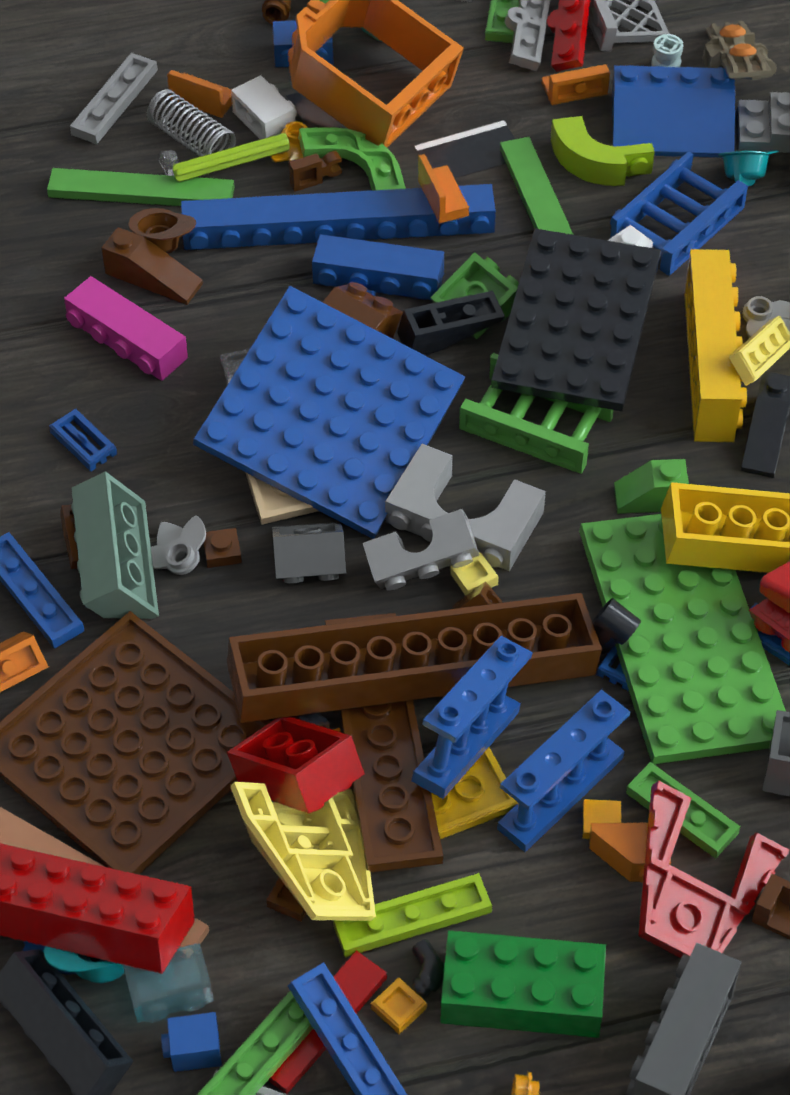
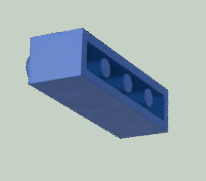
M320 234L312 260L313 284L337 287L355 282L365 286L367 290L377 293L431 300L430 297L441 287L444 275V251Z

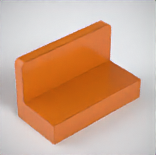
M607 64L552 74L542 78V85L551 105L607 95L610 71Z
M174 70L167 74L169 90H172L175 94L184 98L185 101L193 104L194 107L203 112L222 118L232 105V89Z
M419 155L418 182L439 224L469 216V206L448 165L432 169L426 155Z
M21 632L0 643V692L49 667L34 635Z

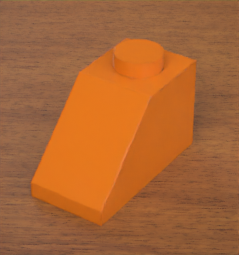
M591 823L589 849L629 882L643 883L648 823Z

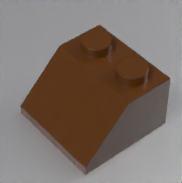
M355 282L334 287L323 301L326 305L392 339L403 314L402 311L393 307V303L390 300L373 296L367 292L365 286Z

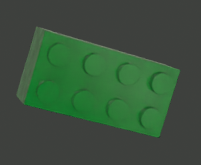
M448 930L441 999V1024L599 1038L603 1014L606 944Z

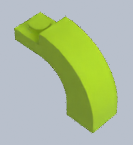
M582 116L552 119L551 144L554 154L560 164L578 178L599 185L624 186L626 176L652 173L655 152L652 143L608 146L595 141L587 133Z

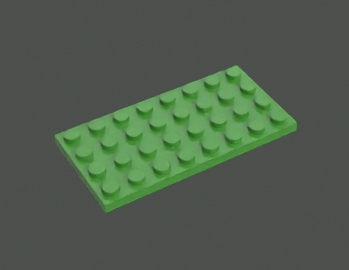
M661 514L581 523L579 533L602 606L611 598H614L641 620L640 625L632 636L622 646L616 643L615 647L651 763L660 764L768 749L770 747L776 711L786 710L753 618L750 615V609L736 570L666 564Z

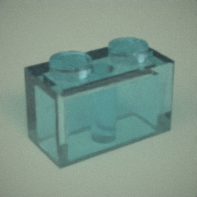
M200 943L178 948L163 974L123 965L137 1023L142 1021L156 1022L164 1019L170 1013L181 1010L195 1011L204 1007L206 1003L214 1001L212 986Z

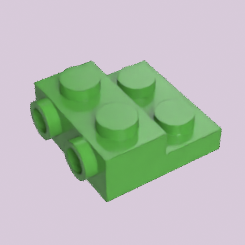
M474 252L430 298L433 303L493 291L505 315V320L511 313L519 282L511 275L505 278L499 273L501 269L492 259L486 257L484 260ZM488 328L472 336L478 339Z

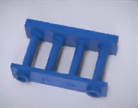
M689 151L679 160H674L661 176L622 210L618 209L610 221V239L631 225L653 241L652 247L661 250L660 271L669 276L689 259L690 249H700L745 208L748 185L739 180L729 189H721L691 171L693 153ZM683 182H686L712 197L715 201L710 206H703L679 192L676 188ZM666 198L697 217L691 223H684L657 207V205ZM648 215L678 234L672 240H665L638 224V222Z
M500 636L423 719L422 725L438 733L436 747L413 771V783L442 799L446 797L519 713L521 703L506 696L509 682L530 660L533 652Z
M601 689L500 784V788L516 800L518 804L498 822L497 830L524 852L532 847L624 758V750L611 741L608 735L630 716V711Z

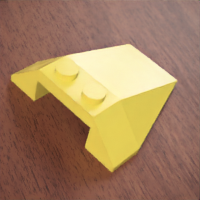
M234 782L230 786L252 843L312 920L372 921L376 917L371 873L367 871L356 805L351 789L337 793L326 801L321 809L308 814L280 803L272 802L264 783Z

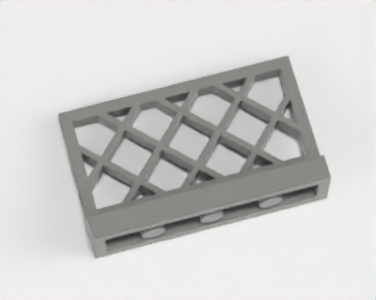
M590 0L588 23L600 51H611L614 43L654 42L658 36L669 34L655 1L628 0L632 2L631 5H628L620 0ZM612 6L623 13L619 15L611 11L610 7ZM640 6L648 10L649 13L645 14L637 10L636 7ZM631 16L641 22L639 24H636L635 22L627 19V17ZM647 24L657 29V31H650L644 28V26ZM621 25L631 32H619L618 26Z

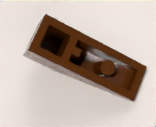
M117 227L101 247L105 274L188 305L203 285V280L147 238Z

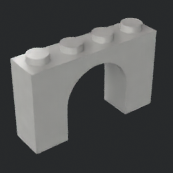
M421 444L385 501V512L388 513L386 523L399 530H407L422 536L429 542L432 541L433 533L429 520L448 514L438 505L437 500L452 477V455ZM514 479L494 511L480 518L468 519L478 551L483 554L492 567H499L507 571L511 570L544 513L546 491Z

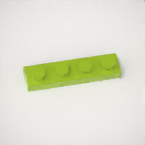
M477 873L374 904L376 917L372 921L333 920V926L344 957L352 956L356 950L362 953L492 913V904L481 876Z

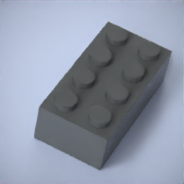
M697 942L691 956L683 954L675 973L677 978L673 988L668 987L660 1007L662 1012L658 1022L653 1021L645 1040L647 1045L643 1056L638 1055L629 1076L631 1081L626 1095H691L733 997L742 961Z

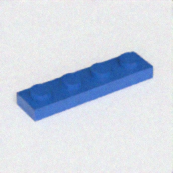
M10 532L0 537V581L52 647L55 649L84 632L82 621Z
M324 962L293 980L288 985L289 990L355 1095H407Z

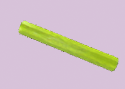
M281 133L176 163L172 166L176 181L181 182L286 152L290 149V143L287 135Z

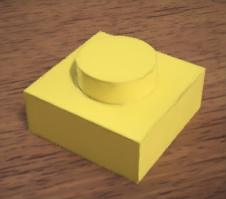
M481 552L479 556L472 558L473 561L466 566L458 568L450 566L451 576L465 595L472 592L485 581L491 588L498 585V575Z

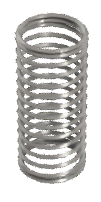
M162 90L150 101L147 109L148 121L160 130H163L164 133L172 136L173 139L186 146L187 149H190L196 155L204 156L212 153L221 143L224 134H226V139L219 151L223 150L226 146L229 134L231 135V142L227 149L235 147L236 137L231 130H228L222 124L213 120L212 117L204 114L203 111L185 101L184 98H181L172 90ZM171 94L160 104L156 113V121H154L153 113L157 103L164 95ZM173 97V100L164 108L161 120L158 121L161 107L169 98ZM172 104L169 112L163 117L167 108ZM179 105L178 110H177L176 113L173 115V113H174L176 107ZM183 109V113L180 115L177 122L173 125L174 119L177 117L180 110ZM188 112V115L183 121V123L180 125V127L177 128L184 114ZM193 115L192 120L190 121L188 126L182 131L189 117ZM197 119V122H196L195 126H194V127L192 128V130L187 134L188 129L190 128V126L192 125V123L194 122V120ZM202 122L201 127L199 128L197 133L192 137L194 130L196 129L198 124ZM207 125V127H206L204 133L202 134V136L196 141V139H197L199 133L201 132V130L203 129V127H205V126ZM211 129V132H210L209 136H208L207 139L201 144V142H202V140H203L205 134L208 132V130ZM220 137L217 145L212 149L214 143Z

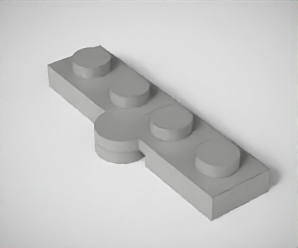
M519 0L518 7L509 9L504 20L505 25L514 31L509 63L537 71L541 62L550 0Z

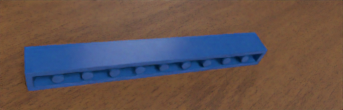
M492 184L459 186L469 206V216L440 224L422 188L181 201L182 214L194 217L197 222L192 231L183 235L184 250L318 243L320 234L357 240L495 233L496 210Z

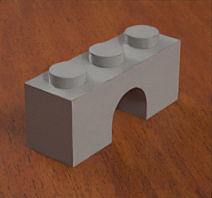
M463 509L429 520L433 537L430 545L421 552L412 553L406 551L402 539L396 532L364 542L363 546L372 576L379 588H386V590L399 589L406 585V580L418 576L420 579L431 578L439 574V569L450 565L453 568L463 567L473 561L472 558L479 556L480 554L468 517Z

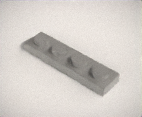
M131 53L70 125L71 135L98 144L158 71L157 61Z

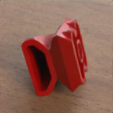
M789 561L762 577L760 593L767 597V599L751 608L749 612L754 619L755 627L765 634L779 637L782 647L790 653Z

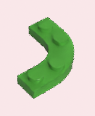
M299 128L298 139L303 157L317 153L320 158H323L327 153L337 151L341 158L355 162L365 170L372 190L406 189L395 156L382 143L377 146L365 139L366 134L345 128Z

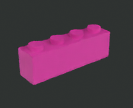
M92 276L64 298L67 312L66 317L71 325L83 329L98 343L106 344L115 350L121 358L129 359L146 374H152L163 381L188 359L186 337Z

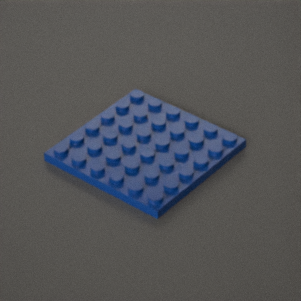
M289 286L198 431L193 445L297 500L313 506L316 510L356 531L375 539L388 514L385 512L386 499L421 444L428 446L461 388L465 376Z

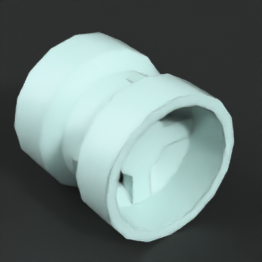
M672 34L658 36L653 45L654 55L651 66L681 67L680 56L683 52V41Z

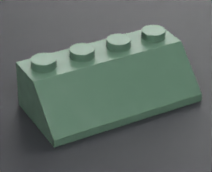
M106 471L72 487L73 503L71 509L75 518L76 531L74 538L78 548L79 560L77 561V568L81 578L82 590L80 591V597L83 605L103 618H122L129 611L140 619H154L158 617L159 611L145 501Z

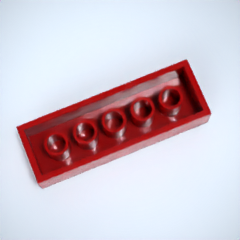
M0 843L1 936L163 974L195 922L191 886Z

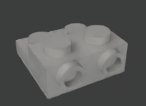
M770 92L769 101L739 100V150H779V152L790 153V93Z

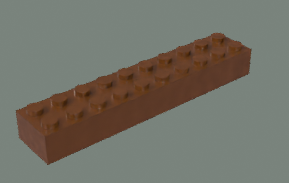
M582 593L229 637L227 666L240 721L245 723L445 696L500 636L533 652L530 660L513 677L508 687L594 676L602 648Z

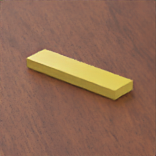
M777 316L769 320L729 356L745 386L756 381L790 349V332L782 318Z

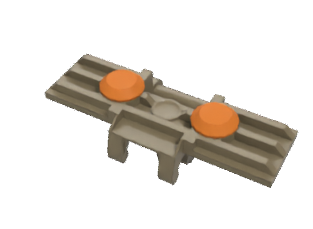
M738 21V25H730L729 22H725L724 26L717 27L716 23H712L709 28H706V33L710 39L705 44L703 53V64L706 68L723 66L728 77L735 78V80H758L775 74L777 67L775 62L768 58L767 48L762 43H755V33L750 32L748 26L743 21Z

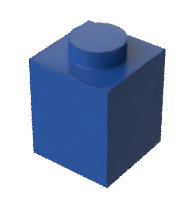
M216 1012L167 1018L169 1033L161 1034L164 1058H171L174 1072L222 1066Z

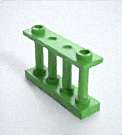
M495 353L490 357V379H492L498 359V354ZM491 385L480 403L465 398L460 407L459 429L582 474L587 465L589 443L584 442L595 420L599 418L610 422L613 418V410L544 398L552 401L553 404L541 425H537L523 420L524 415L536 396L521 394L510 414L492 408L502 390L491 388ZM566 407L584 413L572 436L553 431Z

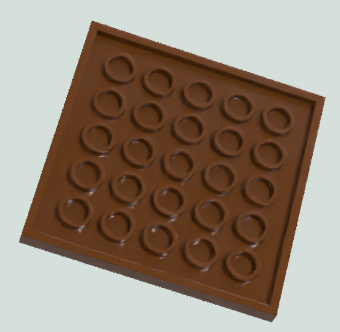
M129 611L0 721V778L103 866L140 874L231 790L230 786L234 782H238L227 751L271 721L267 719L241 723L234 692Z

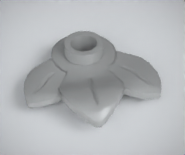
M762 296L751 298L743 308V318L748 322L746 326L748 337L753 336L769 320L777 316L782 318L790 332V302L783 300L771 302L768 298Z
M198 516L192 517L184 528L168 522L160 523L157 545L151 547L154 569L168 568L176 575H184L191 572L197 566L200 558L198 550L206 539L205 525Z

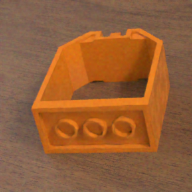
M311 0L296 15L297 29L292 33L293 47L288 50L292 88L348 129L366 134L365 139L377 146L382 143L388 147L452 86L464 48L398 0H329L327 3H323L320 0ZM341 27H363L421 69L422 72L386 105L315 52Z

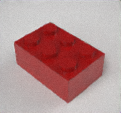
M290 716L274 719L227 751L238 782L264 783L271 801L308 814L321 809L326 801L337 793L349 789L354 781L365 774L351 735Z

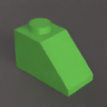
M685 459L651 460L614 482L617 514L661 512L670 483L689 484Z

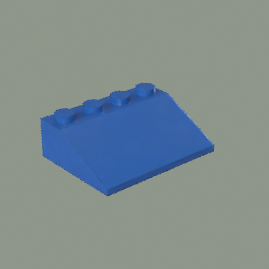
M614 65L612 83V146L652 143L655 151L654 156L682 157L689 151L693 153V157L719 158L718 155L720 153L734 151L735 78H729L724 68Z

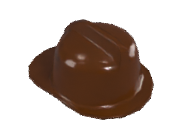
M151 208L135 213L129 219L128 226L133 233L147 238L164 252L171 253L178 248L180 237L192 231L197 222L194 217L175 213L163 208Z

